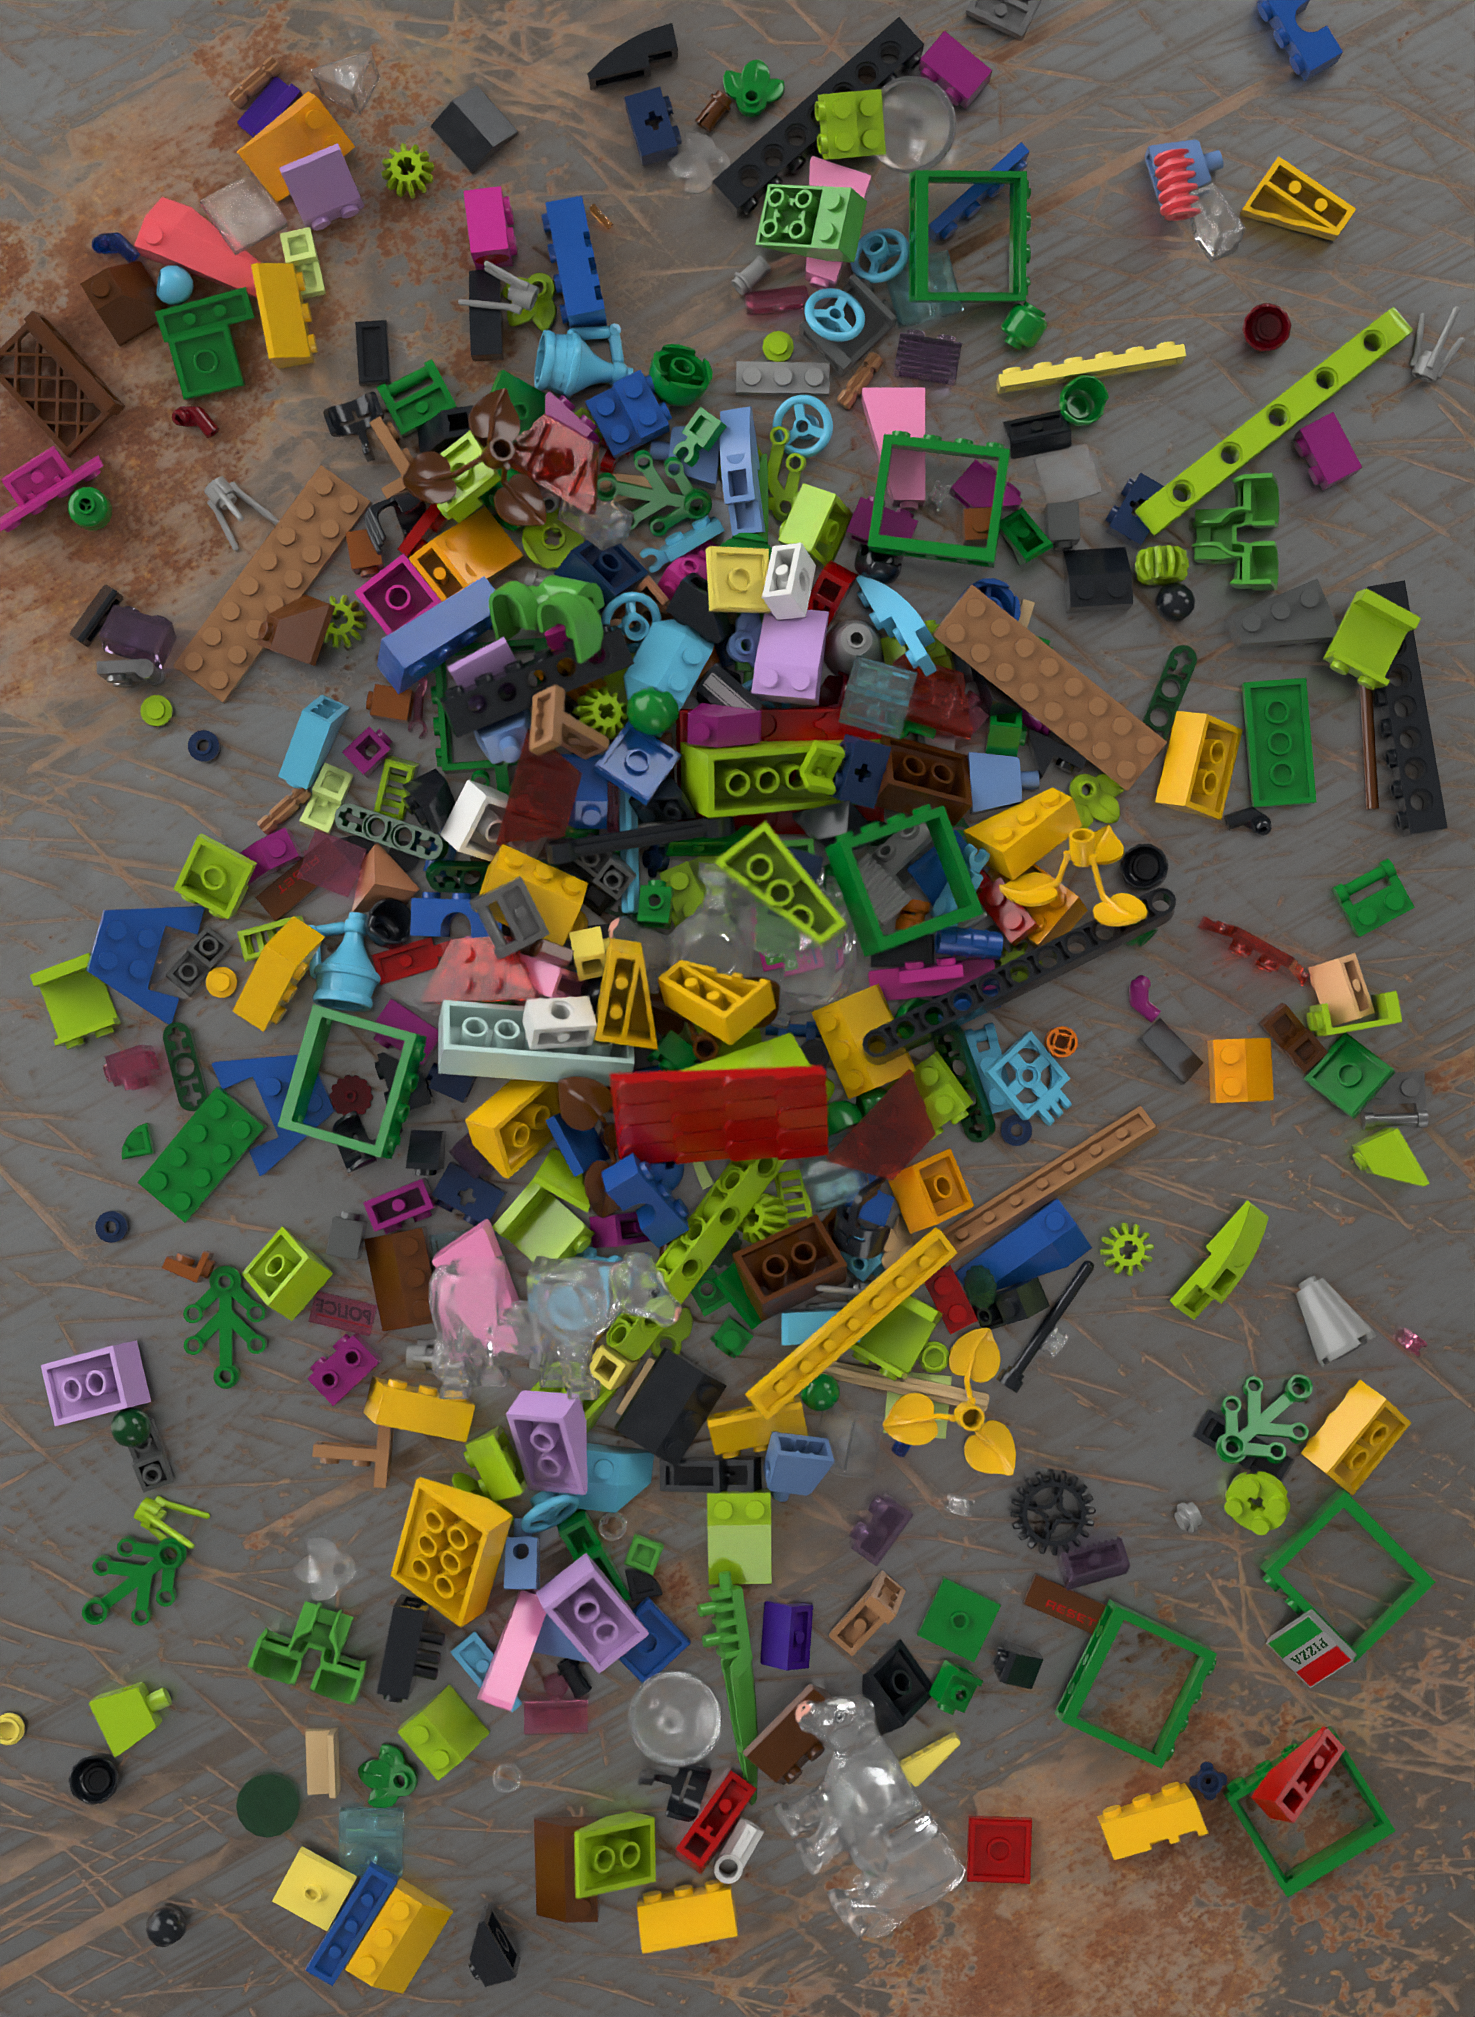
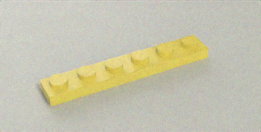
M1169 341L1156 345V349L1144 350V347L1139 346L1129 348L1125 351V354L1113 355V352H1102L1096 354L1095 359L1083 360L1082 357H1072L1064 360V364L1052 366L1051 362H1042L1033 365V369L1021 371V367H1011L1003 370V374H998L996 380L997 392L1002 394L1069 383L1081 375L1099 378L1182 364L1186 357L1184 344L1175 345L1174 341Z

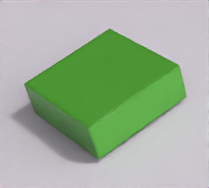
M635 1533L624 1565L653 1575L664 1544Z

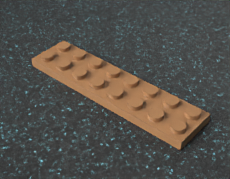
M320 465L173 666L225 704L266 649L258 645V633L261 624L266 621L267 615L306 595L345 542V532L354 530L372 505V502Z
M972 584L932 633L936 639L1126 791L1131 788L1167 743L1166 740Z

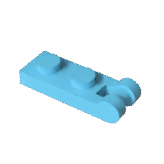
M993 1022L985 1024L984 1028L973 1031L972 1028L964 1030L992 1114L1011 1109L1012 1107L983 1073L1002 1055ZM987 1040L989 1050L978 1052L977 1043ZM1004 1065L1002 1067L1001 1078L1003 1082L1008 1086L1010 1084V1080L1008 1077L1006 1066Z

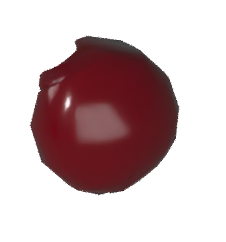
M1264 303L1255 306L1246 315L1242 331L1245 341L1252 348L1260 352L1272 351L1280 348L1288 340L1291 322L1288 313L1280 306Z
M841 671L837 673L840 676L828 675L820 687L819 705L815 707H855L858 701V683L851 675Z

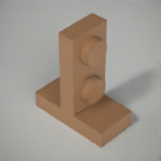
M379 416L369 423L401 474L399 478L381 488L386 499H389L392 495L407 490L403 484L402 477L413 457L407 448L402 451L399 448L396 440L400 436L392 423L388 422L385 424Z
M555 684L533 695L529 751L539 756L561 745L586 760L608 749V737L563 712L565 695L563 688Z
M378 1425L377 1445L317 1441L313 1444L312 1457H319L320 1462L325 1464H339V1459L352 1460V1465L362 1467L371 1466V1462H375L373 1488H387L390 1485L394 1428Z
M882 1570L874 1578L870 1589L836 1624L828 1636L853 1657L884 1622L889 1624L896 1617L906 1590Z

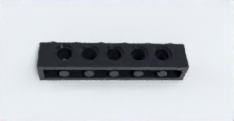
M610 623L602 625L604 631L600 647L602 654L595 662H590L587 659L582 664L578 663L574 641L569 638L562 642L564 647L554 651L551 648L540 650L534 653V659L522 663L521 660L511 662L504 666V672L494 676L492 672H488L474 679L475 684L463 688L462 684L445 690L446 696L439 699L454 735L457 738L532 707L533 695L555 684L563 688L566 693L633 665L634 662L621 629L616 625L611 627ZM563 658H570L572 660V669L566 674H560L557 670L559 661ZM535 670L542 671V682L537 686H530L528 684L529 674ZM506 682L512 683L514 686L513 694L508 698H500L498 695L499 687ZM482 695L485 701L483 707L477 711L470 710L468 704L471 697Z

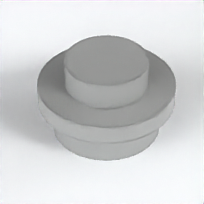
M1182 1502L1177 1505L1175 1519L1182 1530L1186 1529L1189 1533L1196 1532L1198 1527L1203 1524L1202 1516L1193 1502L1187 1504Z

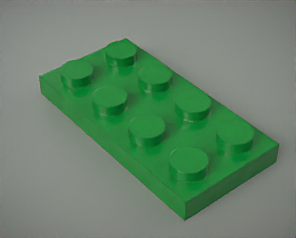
M1294 678L1242 683L1252 808L1316 803L1307 679Z
M217 1086L137 1183L186 1223L267 1126L225 1090Z

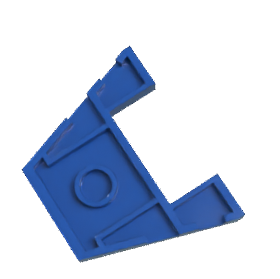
M187 906L103 910L86 971L164 1023L171 1024L179 998L148 989L165 926L198 934L205 907Z
M298 1054L220 1061L211 1064L223 1090L253 1078L273 1122L278 1137L249 1150L259 1176L268 1173L273 1166L288 1155L303 1139L308 1137L301 1133L277 1127ZM319 1071L303 1124L317 1128L336 1111Z

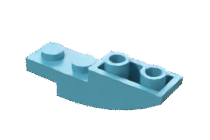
M862 575L857 577L856 580L862 589L857 594L866 609L870 606L872 607L874 612L870 613L869 616L877 630L879 631L884 628L890 638L895 636L901 646L908 645L910 650L906 651L905 655L914 669L920 666L926 677L937 671L925 647L935 642V639L915 609L901 595L888 586Z

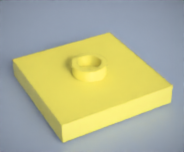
M718 546L706 548L709 611L770 613L771 610L762 598L769 566V549Z
M301 1846L272 1902L328 1931L357 1876Z

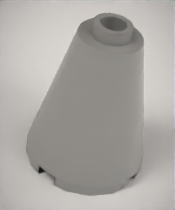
M848 619L839 622L826 635L824 652L826 665L835 676H840L837 673L841 671L851 675L855 681H862L872 676L880 668L884 660L880 632L872 624L860 619Z
M1312 1276L1298 1285L1301 1290L1296 1293L1317 1360L1322 1368L1329 1365V1361L1331 1362L1336 1358L1338 1360L1368 1343L1365 1336H1367L1368 1340L1377 1337L1374 1330L1324 1278L1317 1280L1315 1276Z

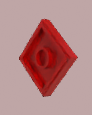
M968 1815L967 1882L1030 1884L1032 1818Z

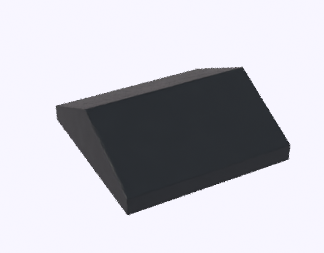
M478 86L452 100L431 125L432 130L472 174L518 134L516 128Z

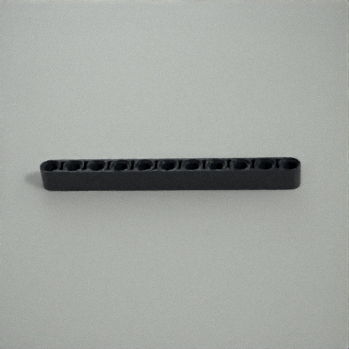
M1160 887L1138 897L1147 909V917L1142 919L1137 925L1107 926L1094 919L871 1030L863 1038L862 1045L865 1058L873 1065L885 1064L1167 923L1172 919L1175 911L1176 898L1174 893L1167 888ZM1164 901L1169 905V908L1165 911H1158L1153 907V903ZM1100 929H1108L1112 932L1113 936L1109 939H1101L1096 935V932ZM1072 943H1079L1083 945L1085 950L1075 954L1069 951L1068 946ZM1044 957H1051L1056 961V965L1051 968H1045L1039 961ZM1016 971H1023L1028 975V978L1023 982H1016L1011 978V975ZM988 985H994L1000 991L995 996H987L982 990ZM960 999H966L971 1003V1007L962 1011L956 1009L954 1004ZM932 1013H937L943 1017L942 1022L936 1025L929 1024L925 1019ZM908 1027L915 1033L909 1039H902L897 1035L898 1031ZM878 1041L884 1043L886 1048L881 1053H873L869 1050V1046L873 1042Z

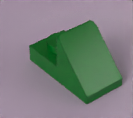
M1023 507L1001 519L1000 533L1013 548L1019 565H1023L1053 548L1052 542Z

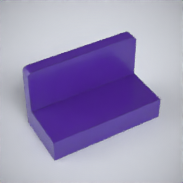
M274 77L237 123L246 133L254 137L302 97L303 94L292 83L288 86L280 78Z
M764 1602L761 1664L786 1671L809 1668L813 1617L812 1604Z

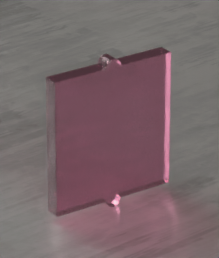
M316 829L308 850L303 852L305 858L297 878L349 898L356 878L361 876L359 870L367 849Z

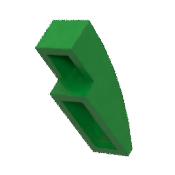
M579 1509L568 1519L558 1524V1533L571 1553L574 1562L587 1553L624 1601L631 1599L587 1511Z

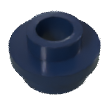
M207 730L195 732L188 741L190 755L201 762L214 759L220 749V743L216 735ZM202 740H207L208 748L205 751L198 749V744Z
M1011 1115L1001 1125V1136L1006 1143L1012 1146H1021L1031 1138V1123L1029 1120H1022L1019 1115ZM1015 1124H1019L1022 1127V1134L1017 1137L1011 1133V1128Z
M108 1211L99 1216L95 1229L101 1240L113 1243L120 1241L126 1235L128 1224L121 1213ZM109 1221L114 1222L116 1225V1230L113 1233H109L106 1230V1224Z

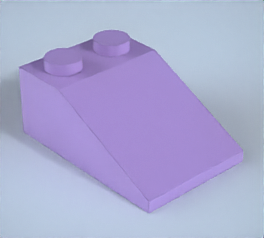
M338 143L279 168L306 228L310 227L313 230L324 229L331 224L330 221L339 217L344 219L353 217L359 213V209L365 207Z
M807 610L806 617L777 620L772 612L764 613L752 685V695L759 701L811 706L819 705L829 617L828 611Z
M137 1340L41 1365L55 1426L151 1402Z
M522 1390L506 1415L528 1490L585 1495L588 1491L586 1418L579 1394Z
M587 1553L536 1592L543 1610L599 1674L649 1635L644 1625Z

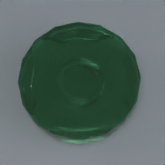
M280 1773L257 1774L245 1783L238 1794L236 1804L238 1818L245 1829L256 1836L266 1838L279 1836L291 1828L299 1815V1791L290 1779Z

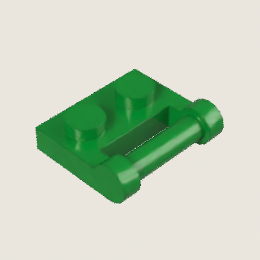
M432 359L424 362L425 366L397 381L387 386L384 383L377 387L402 437L420 429L440 411L457 408ZM430 377L433 380V384L396 403L394 402L393 396Z
M1388 858L1379 862V867L1345 885L1340 883L1332 888L1333 894L1357 938L1415 908L1397 875L1393 863ZM1383 878L1386 879L1389 886L1352 904L1349 896Z

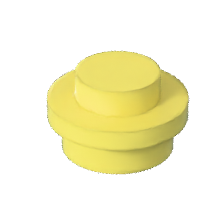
M4 1713L0 1716V1743L3 1745L16 1744L24 1736V1721L15 1713Z

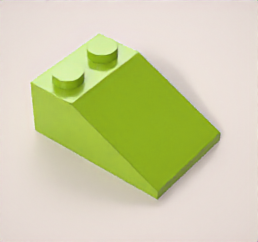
M502 1425L477 1436L465 1444L467 1450L463 1452L464 1457L471 1469L477 1468L481 1476L478 1484L485 1497L490 1495L493 1502L523 1493L527 1486L523 1469Z
M762 1488L755 1492H707L709 1585L719 1584L718 1573L723 1571L731 1572L732 1584H772L771 1491L768 1488Z
M629 1811L606 1816L575 1831L576 1898H584L656 1882L655 1817Z

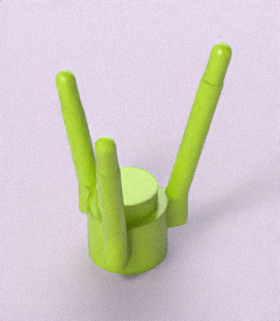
M159 1495L155 1500L146 1497L134 1514V1519L141 1522L140 1526L149 1530L162 1541L167 1537L158 1529L159 1527L181 1544H184L189 1549H193L194 1544L163 1522L167 1515L163 1508H169L204 1519H209L210 1514L167 1501ZM169 1548L177 1555V1552L174 1548Z

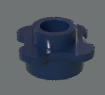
M660 844L650 845L649 849L645 850L642 855V863L648 869V876L655 878L657 872L667 870L670 856H666L665 847H660Z
M1205 1761L1201 1763L1199 1772L1190 1777L1189 1784L1193 1789L1200 1790L1205 1799L1213 1800L1222 1789V1786L1227 1784V1776L1216 1771L1211 1762ZM1207 1778L1211 1779L1209 1784L1205 1782Z

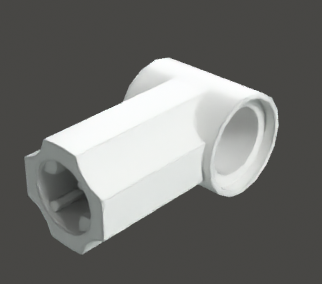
M740 1817L722 1850L715 1857L714 1873L718 1880L726 1884H732L741 1877L744 1866L764 1833L763 1829L748 1819ZM725 1859H731L736 1862L737 1869L732 1873L726 1874L720 1870V1863Z

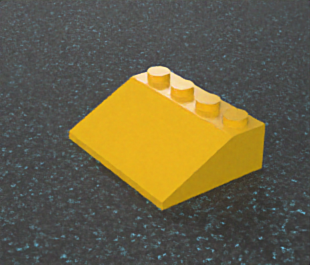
M419 1477L415 1482L390 1576L462 1628L486 1610L513 1515L489 1498Z

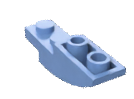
M752 407L720 411V421L727 426L719 437L724 502L729 508L732 536L738 533L757 534L766 532L757 471L760 470Z

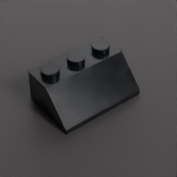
M664 1347L614 1428L653 1455L677 1467L727 1385L711 1372Z

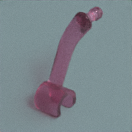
M426 676L417 681L419 684L414 695L413 720L408 725L409 732L413 730L415 725H423V731L419 739L425 738L428 734V727L423 722L424 696L427 688Z

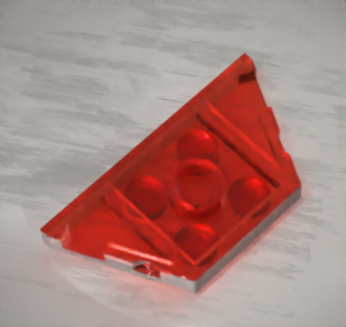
M543 414L533 423L529 430L523 431L515 438L517 441L513 444L514 454L508 461L510 467L587 514L595 515L597 508L599 444L553 416Z
M903 654L893 662L891 668L882 671L876 676L874 683L868 688L856 693V704L971 740L973 726L970 722L969 703L965 693L966 685L962 672L934 664L937 671L926 677L920 666L914 669L907 656Z
M529 728L526 732L496 845L498 846L521 840L530 842L542 837L556 838L565 836L581 781L582 773L555 749L539 756L529 751L531 732Z
M1205 916L1202 917L1197 927L1228 944L1227 950L1241 958L1248 956L1257 960L1255 966L1270 974L1273 971L1278 972L1302 986L1309 976L1308 973L1303 971L1304 968L1298 964L1294 957L1240 927L1218 920L1214 922Z
M504 936L506 942L514 940L511 936ZM490 937L457 938L450 940L422 996L421 1002L425 1004H442L443 1000L465 1002L525 1001L538 999L540 995L538 990L534 989L528 975L530 972L527 965L520 957V950L504 958L497 959L493 952L495 946Z
M910 1069L896 1081L826 1156L825 1159L828 1162L893 1181L933 1138L935 1131L926 1113L923 1098L920 1096L916 1086L914 1074Z

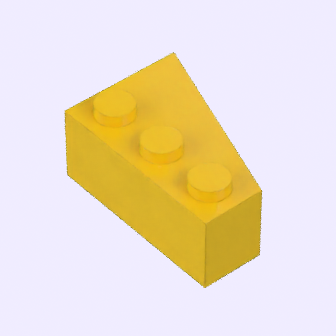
M1278 156L1242 208L1239 216L1335 241L1356 208Z
M1052 787L963 831L968 844L970 843L978 849L977 854L981 848L990 853V858L985 865L1013 881L1067 839L1072 830L1081 828L1082 824L1073 798Z
M293 916L265 944L232 1012L263 1032L272 1023L277 1025L287 1011L284 1008L285 1004L289 1003L297 992L298 987L296 985L307 972L309 963L325 936Z
M610 938L595 1015L597 1023L594 1035L595 1041L658 1050L641 942Z
M679 960L658 977L665 1006L729 1045L734 1044L776 1008L770 980L760 979L759 982L744 979L743 974L733 972L731 976L717 973L714 967Z
M372 1376L363 1413L378 1425L467 1442L476 1405L467 1400L468 1395L449 1391V1395L438 1393V1389L434 1387L419 1385L418 1388L407 1385V1382L391 1378L386 1380Z
M1179 1782L1167 1784L1161 1788L1162 1792L1151 1796L1149 1793L1138 1795L1132 1799L1131 1804L1120 1807V1805L1110 1806L1102 1811V1815L1097 1816L1114 1860L1152 1850V1845L1169 1839L1170 1844L1180 1842L1179 1835L1197 1830L1199 1836L1208 1834L1195 1797L1186 1783L1179 1784Z

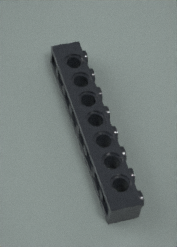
M898 17L712 181V191L736 218L742 213L746 215L751 213L759 205L760 201L758 199L767 192L768 184H782V178L790 171L794 174L806 163L805 158L813 151L815 153L819 152L817 137L818 134H821L820 125L812 121V118L815 116V102L818 101V95L881 89V91L884 89L887 92L899 81L898 76L906 69L912 71L919 65L924 43ZM893 54L898 60L895 63L889 64L882 60V56ZM863 74H868L874 78V81L870 84H864L858 78ZM798 135L805 142L802 145L794 146L788 140L790 137ZM769 156H777L782 162L777 166H769L765 160ZM747 176H753L758 180V183L753 187H747L742 183V180Z
M1405 580L1366 587L1410 612ZM1414 630L1407 632L1385 675V678L1389 679L1391 671L1398 672L1402 677V685L1394 686L1389 681L1387 686L1375 688L1374 690L1376 705L1381 707L1383 719H1380L1381 735L1383 738H1387L1388 750L1385 751V761L1388 769L1392 768L1394 781L1390 782L1391 795L1394 800L1397 799L1399 812H1396V824L1398 830L1403 831V837L1437 832L1448 828ZM1396 702H1402L1406 705L1408 709L1406 717H1400L1396 714L1394 709ZM1402 733H1408L1412 737L1413 745L1411 748H1405L1401 744L1400 735ZM1408 763L1417 767L1418 777L1416 779H1411L1406 775L1405 767ZM1413 794L1422 797L1424 805L1421 810H1416L1412 807L1411 797Z

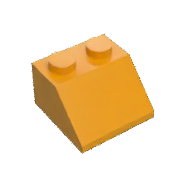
M1271 1038L1207 1041L1210 1103L1274 1100Z
M951 1148L886 1175L910 1234L935 1226L974 1207Z

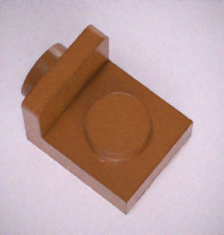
M204 1251L197 1266L193 1265L195 1259L187 1255L177 1253L176 1257L167 1256L162 1269L199 1283L202 1282L203 1278L208 1279L215 1266V1261L211 1260L214 1253Z

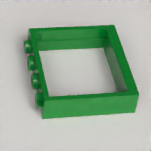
M915 170L909 173V303H1020L1026 301L1028 286L1031 285L1030 277L1026 276V264L1030 262L1031 248L1027 244V231L1031 227V214L1027 212V199L1031 196L1027 171ZM928 184H1010L1009 292H928Z
M892 431V434H884L868 540L869 551L878 554L994 568L1010 462V449H1005V445L996 442H987L986 446L973 445L972 440L956 438L954 442L942 441V437L931 434L923 435V438L910 437L911 434L905 431ZM893 448L999 461L986 548L880 535Z
M545 637L506 641L513 654L536 653L549 648ZM495 641L471 643L449 659L465 658ZM446 660L430 672V674L435 673L436 686H431V699L433 705L438 704V717H433L435 736L440 735L441 748L435 749L437 767H442V771L445 774L470 773L476 770L495 771V767L489 760L454 762L452 729L439 699L446 696L444 691L449 689ZM537 677V685H539L542 681ZM547 751V752L543 753L541 757L544 758V754H550V753ZM521 757L517 761L509 763L507 766L508 770L524 769L532 760V757Z
M930 804L912 810L914 816L906 818L905 813L898 814L886 819L888 825L880 827L879 822L869 824L860 828L862 834L856 836L853 835L852 831L843 833L835 837L837 843L825 848L865 957L984 914L944 805L935 809H931ZM926 823L958 910L884 936L851 848Z
M313 1004L277 1127L380 1158L392 1159L396 1145H400L401 1142L399 1133L402 1123L406 1122L409 1115L410 1107L408 1102L411 1092L415 1091L419 1077L417 1071L420 1062L426 1056V1053L423 1052L427 1037ZM333 1020L405 1041L375 1145L303 1124Z
M1340 1487L1260 1566L1266 1573L1262 1579L1275 1592L1281 1588L1289 1596L1285 1602L1298 1615L1302 1611L1306 1613L1312 1609L1357 1654L1353 1661L1354 1663L1436 1583ZM1342 1508L1415 1581L1352 1645L1279 1573Z
M1109 1599L1054 1714L1061 1722L1162 1769L1165 1761L1168 1762L1173 1756L1175 1750L1174 1742L1178 1734L1182 1733L1187 1727L1189 1721L1188 1714L1192 1705L1197 1704L1203 1692L1202 1685L1206 1676L1211 1675L1215 1669L1217 1653L1209 1646ZM1124 1620L1198 1655L1152 1751L1078 1717Z
M1328 1726L1327 1728L1334 1734V1736L1342 1744L1336 1732L1330 1726ZM1319 1727L1308 1734V1738H1310L1322 1727ZM1297 1743L1287 1746L1281 1751L1280 1757L1273 1761L1265 1760L1254 1768V1773L1246 1778L1242 1776L1235 1778L1228 1783V1789L1222 1792L1287 1898L1396 1831L1346 1749L1339 1760L1374 1818L1284 1874L1242 1807L1239 1799L1257 1789L1267 1773L1301 1744L1297 1745Z

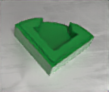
M149 1123L137 1126L128 1135L122 1147V1160L155 1154Z

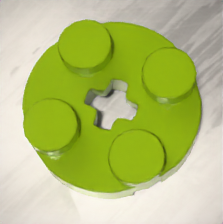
M557 508L551 513H546V523L542 526L524 527L522 535L524 550L534 564L545 570H557L569 552L584 542V530L580 520L567 509ZM551 530L555 534L559 532L562 534V537L559 538V544L556 546L552 543L549 545L545 543L548 539L547 532Z
M1257 1471L1256 1474L1243 1472L1232 1480L1226 1492L1224 1508L1226 1513L1232 1516L1241 1526L1252 1530L1257 1535H1266L1270 1530H1275L1283 1524L1290 1510V1502H1288L1286 1496L1288 1493L1286 1487L1273 1475L1262 1471ZM1260 1497L1263 1500V1506L1255 1505L1251 1498L1257 1499Z

